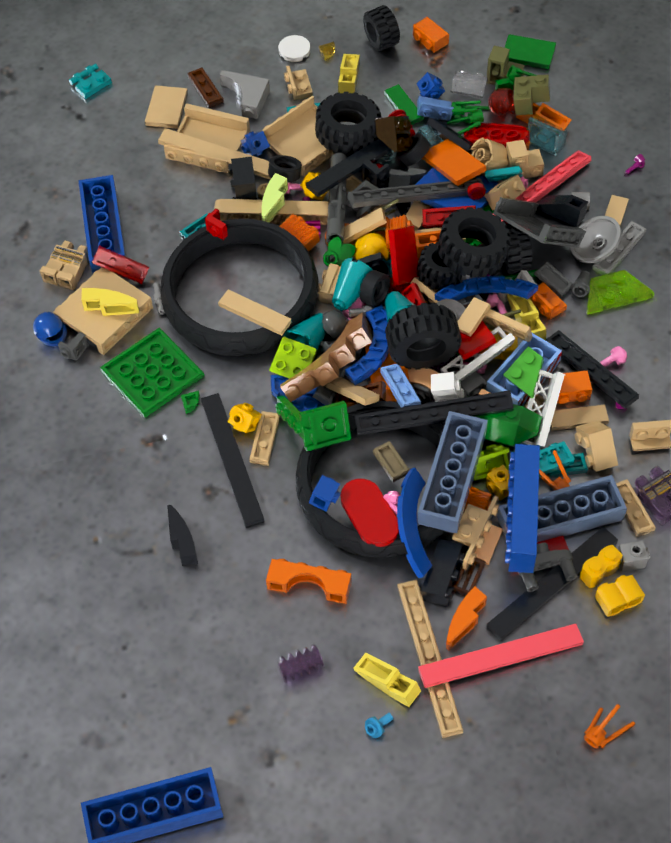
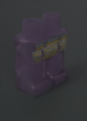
M656 466L649 472V476L653 480L648 481L642 475L635 480L634 484L639 490L638 498L643 501L662 526L671 520V472L669 470L664 472L659 466Z

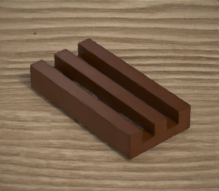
M475 559L461 588L458 586L465 572L462 569V564L460 578L453 585L454 592H459L460 595H467L474 586H477L486 562ZM479 564L480 566L469 590H466L475 567Z

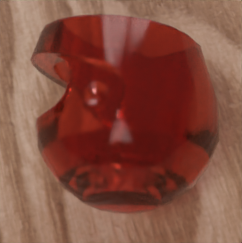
M499 88L491 93L488 98V107L493 114L505 116L507 111L515 114L514 92L511 88Z

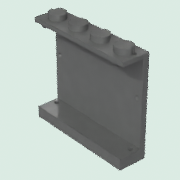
M502 197L496 203L494 215H498L502 220L543 244L579 247L586 233L582 228L546 224L533 216L539 203Z

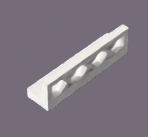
M498 326L491 333L493 336L498 333L503 339L491 345L483 354L473 355L474 360L468 365L463 364V359L459 355L440 371L448 373L447 370L451 367L460 368V371L455 376L461 382L513 345L515 337L511 333L506 335Z
M540 370L539 380L534 390L535 395L532 399L529 398L527 409L533 412L536 411L543 418L538 435L534 437L533 442L527 440L521 444L538 445L540 449L545 447L565 375L560 372L552 374ZM541 375L550 378L548 387L544 389L540 383ZM541 392L544 403L538 407L534 399Z

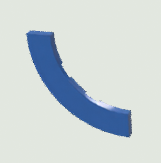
M503 276L476 277L462 280L460 284H451L435 294V300L453 299L458 301L481 293H506L528 300L538 291V285L517 278L516 281L505 279Z
M382 305L366 312V317L373 329V339L368 353L355 364L345 369V374L354 385L370 377L378 370L388 356L389 349L385 333L388 322L386 310Z
M414 467L406 474L401 485V496L398 497L397 520L401 542H404L408 553L406 557L419 579L425 576L432 567V563L425 553L417 526L418 499L426 482Z

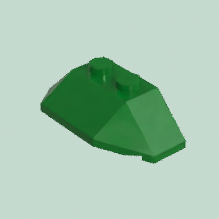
M513 404L514 411L478 416L477 418L488 420L485 440L514 447L515 444H521L538 435L543 417L523 406Z

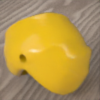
M369 233L357 239L355 243L356 252L353 256L355 260L379 252L382 253L387 261L389 260L390 253L386 248V239L382 235Z

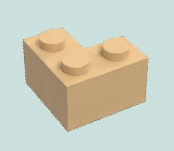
M524 140L506 143L507 158L509 160L506 168L520 166L525 179L543 176L544 162L539 149L527 151Z
M599 421L575 427V440L577 444L586 449L585 461L588 467L597 472L618 466L610 427Z

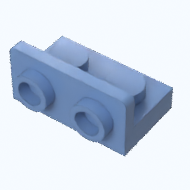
M423 96L418 97L417 115L450 121L453 114L452 109H454V107H451L450 101Z

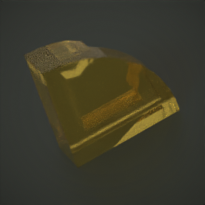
M334 42L319 46V51L325 61L330 59L335 53Z

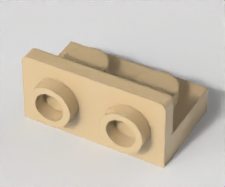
M286 66L284 78L285 82L289 83L287 84L288 93L292 94L293 100L310 98L313 92L306 69L291 72L290 66Z
M671 420L632 423L629 434L632 450L670 449Z

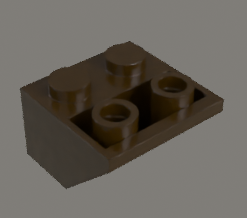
M409 116L375 119L377 137L391 150L403 152L412 149L413 140L410 137L411 122Z

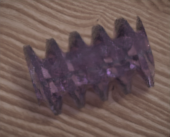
M313 644L311 645V652L307 647L303 648V655L299 650L295 651V658L291 653L287 654V660L280 656L278 668L284 683H287L288 675L292 680H295L296 672L300 677H303V670L311 674V667L319 671V664L324 667V663L318 648Z

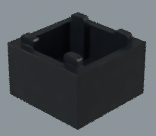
M252 156L231 159L232 164H229L228 167L229 171H233L234 180L230 181L231 187H235L236 197H233V199L257 200Z

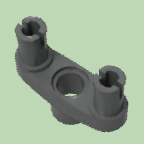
M547 543L537 544L534 571L561 565L566 581L574 580L578 576L572 562L573 556L570 550L550 551ZM518 572L519 576L523 578L527 592H532L539 588L534 573Z

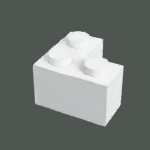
M454 372L431 375V393L435 402L464 398V390L461 388L460 379H456Z

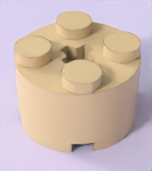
M480 138L471 147V150H473L471 155L486 165L487 170L506 168L509 163L505 146L498 142Z

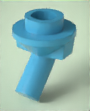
M390 712L379 720L375 716L368 718L365 721V730L372 738H379L385 732L383 727L394 720Z

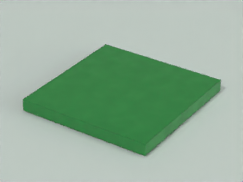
M160 327L100 367L101 372L144 418L205 377L204 372Z

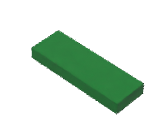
M399 84L384 90V95L394 108L406 112L411 125L424 120V116L417 115V107Z

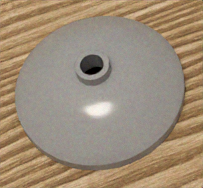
M609 216L591 218L578 227L586 231L579 247L570 246L574 257L581 262H599L610 256L618 247L622 237L621 227L614 218Z

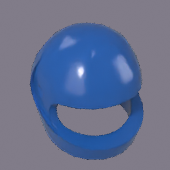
M44 312L35 318L33 331L42 343L48 346H58L60 341L64 342L66 340L67 328L57 315L52 312ZM61 328L63 329V334L59 339L55 341L47 339L56 335Z

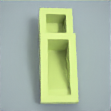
M276 173L269 181L262 200V221L269 223L285 205L284 194L288 191L287 178Z

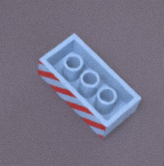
M532 333L533 338L531 341L523 340L489 378L486 384V391L496 393L510 390L513 404L524 406L530 397L508 381L503 374L528 346L543 357L544 361L540 370L552 373L560 364L562 350ZM542 375L540 378L541 385L547 379V377H544Z

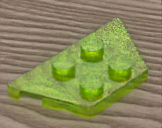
M626 270L590 279L586 313L588 315L653 298L654 292Z

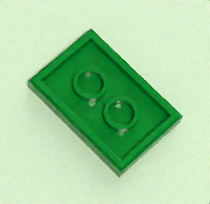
M509 34L504 48L510 49V62L550 69L556 42Z

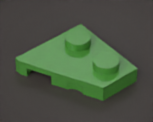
M528 346L503 376L532 399L535 395L534 390L539 380V372L544 359Z

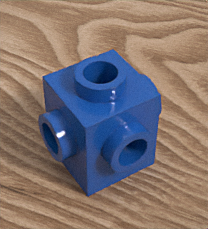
M429 72L416 83L420 90V95L423 97L438 99L445 92L442 80Z
M263 131L249 132L244 135V139L240 140L243 152L255 157L263 154L262 150L270 147Z

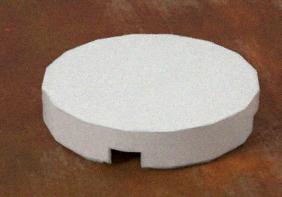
M291 35L285 37L278 45L279 55L289 62H300L303 58H307L311 52L310 42L303 36Z

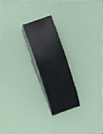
M167 505L172 549H179L182 566L198 564L194 541L186 522L172 505Z

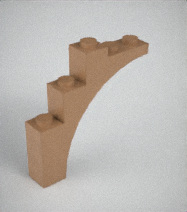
M361 313L347 321L342 334L327 351L298 374L280 384V388L290 402L320 385L323 387L339 377V369L356 359V351L372 343V326L365 315Z

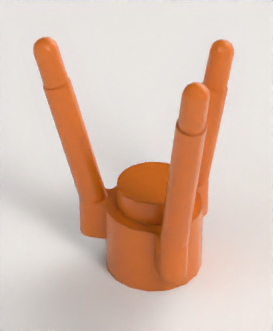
M556 450L553 451V454L564 478L562 479L559 476L552 481L539 469L540 478L554 491L569 487V483L572 481L568 477Z
M619 704L611 710L598 726L596 723L603 712V708H599L590 726L584 732L585 741L593 748L597 749L599 746L604 748L608 742L635 725V722L632 721L605 738L607 733L603 728L620 708Z

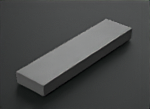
M631 221L622 231L621 241L616 250L607 258L596 262L592 270L608 278L644 236L647 229Z

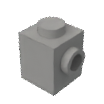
M643 541L619 544L618 550L623 555L620 563L622 571L646 568L647 562L650 560V552L648 548H645Z

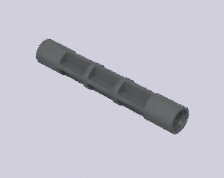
M343 153L333 154L331 156L330 168L346 159L347 156ZM347 179L329 190L326 241L328 244L335 237H340L342 243L344 241Z

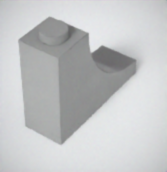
M222 70L220 73L221 86L239 95L242 100V116L258 119L270 92L269 79Z

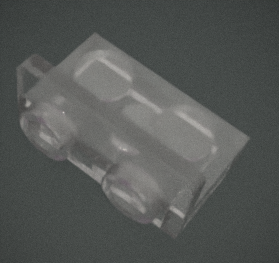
M455 71L450 91L452 93L483 98L485 88L488 85V79L483 74L472 75L467 71Z

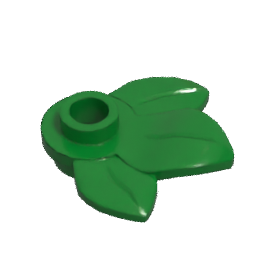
M340 237L333 238L328 244V251L323 255L324 264L329 266L331 263L341 266L345 259L354 256L356 246L342 244ZM331 255L335 257L334 262L330 260Z

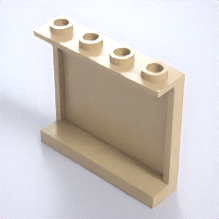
M313 95L303 100L295 108L290 109L285 115L278 117L276 121L265 126L262 130L270 145L269 148L277 155L291 156L301 162L302 177L335 154L333 150L329 151L316 137L317 106L314 104Z
M186 103L184 107L185 117L177 130L179 133L240 151L242 144L240 140L244 139V135L249 133L250 124L249 118ZM164 145L165 157L167 159L228 174L230 172L228 160Z
M101 267L86 282H83L74 293L70 294L61 305L57 306L53 313L78 333L85 334L87 339L97 345L98 352L105 355L153 309L150 296L112 271ZM82 288L107 289L129 295L137 299L139 313L103 316L101 310L84 311L81 300Z

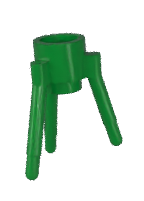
M512 65L506 77L510 79L509 83L514 85L515 77L524 75L536 76V74L523 71Z
M480 100L452 102L451 105L454 109H472L476 107L481 110L492 109L491 106H470L480 104ZM453 112L452 115L455 116L454 119L462 118V115H465V113Z
M477 107L472 109H452V112L470 113L466 117L447 121V124L469 120L470 124L473 123L457 132L462 135L475 127L481 126L480 123L484 122L482 110L477 109Z

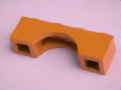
M271 559L266 585L269 590L287 593L298 583L311 582L323 589L327 601L347 604L352 578L351 573L345 570L336 571L324 566H309L303 562L293 563L285 559Z

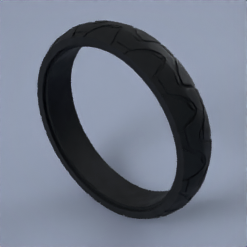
M229 219L222 221L227 225L228 236L224 240L214 237L207 231L206 226L195 231L185 238L173 251L164 267L161 278L160 294L163 309L173 328L184 339L205 351L224 356L255 355L272 350L280 345L283 335L281 336L264 327L246 332H223L205 327L190 318L176 300L177 286L188 266L206 252L229 244L253 243L264 245L287 256L297 266L304 280L303 289L297 302L284 315L291 318L292 321L287 330L310 318V314L313 312L317 301L319 279L309 251L295 236L277 225L256 219Z
M378 401L365 406L362 404L350 406L347 408L350 431L357 429L355 415L401 407L398 402ZM440 422L405 429L420 434L438 448L444 425ZM328 446L306 451L303 447L296 469V491L300 506L312 527L336 547H341V549L356 555L391 558L408 554L404 542H401L399 533L396 540L390 545L384 547H377L371 543L369 545L361 539L356 530L342 525L327 512L309 504L313 492L311 486L312 474L319 457ZM424 525L418 526L423 548L435 542L446 532Z

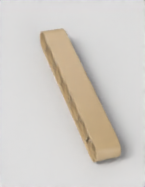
M218 199L215 201L214 209L219 210L220 221L229 219H256L262 221V200ZM284 200L285 205L269 223L282 224L294 213L297 217L301 216L305 221L320 220L321 225H327L328 202Z

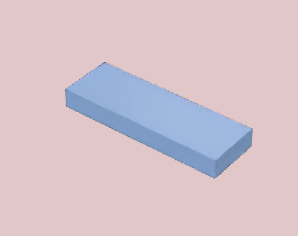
M393 364L381 367L380 373L401 408L421 405L419 397L400 365Z

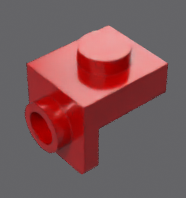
M215 208L205 218L206 229L214 237L224 240L228 236L227 225L220 221L219 210Z

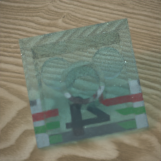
M529 118L530 145L557 156L566 143L567 131L541 119Z

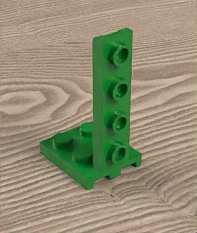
M285 396L277 397L278 404H275L277 414L281 415L289 427H292L295 433L303 439L306 451L351 440L347 405L344 401L300 412Z

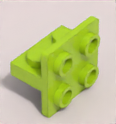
M283 337L269 370L272 373L290 379L313 362L317 349Z
M497 443L487 445L486 449L480 453L473 480L487 477L488 472L492 468H498L501 465H504L509 470L507 453L510 452L509 448L497 445Z

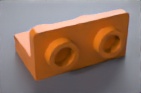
M544 282L538 285V291L530 297L539 312L549 320L567 309V305Z

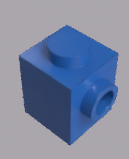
M322 475L312 492L309 504L327 512L331 503H336L340 496V492H338L340 483Z

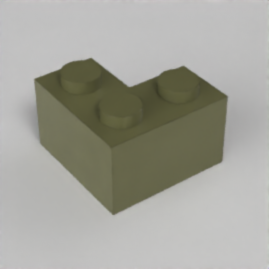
M493 46L488 58L486 83L495 85L496 80L507 78V72L512 65L523 71L525 65L509 61L510 49Z
M549 74L515 77L514 107L516 115L533 114V103L550 101Z

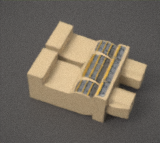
M66 240L61 246L56 245L55 251L52 252L48 263L40 269L43 282L57 286L59 284L60 287L74 291L85 267L89 264L87 260V247L80 245L77 250H73L74 245Z

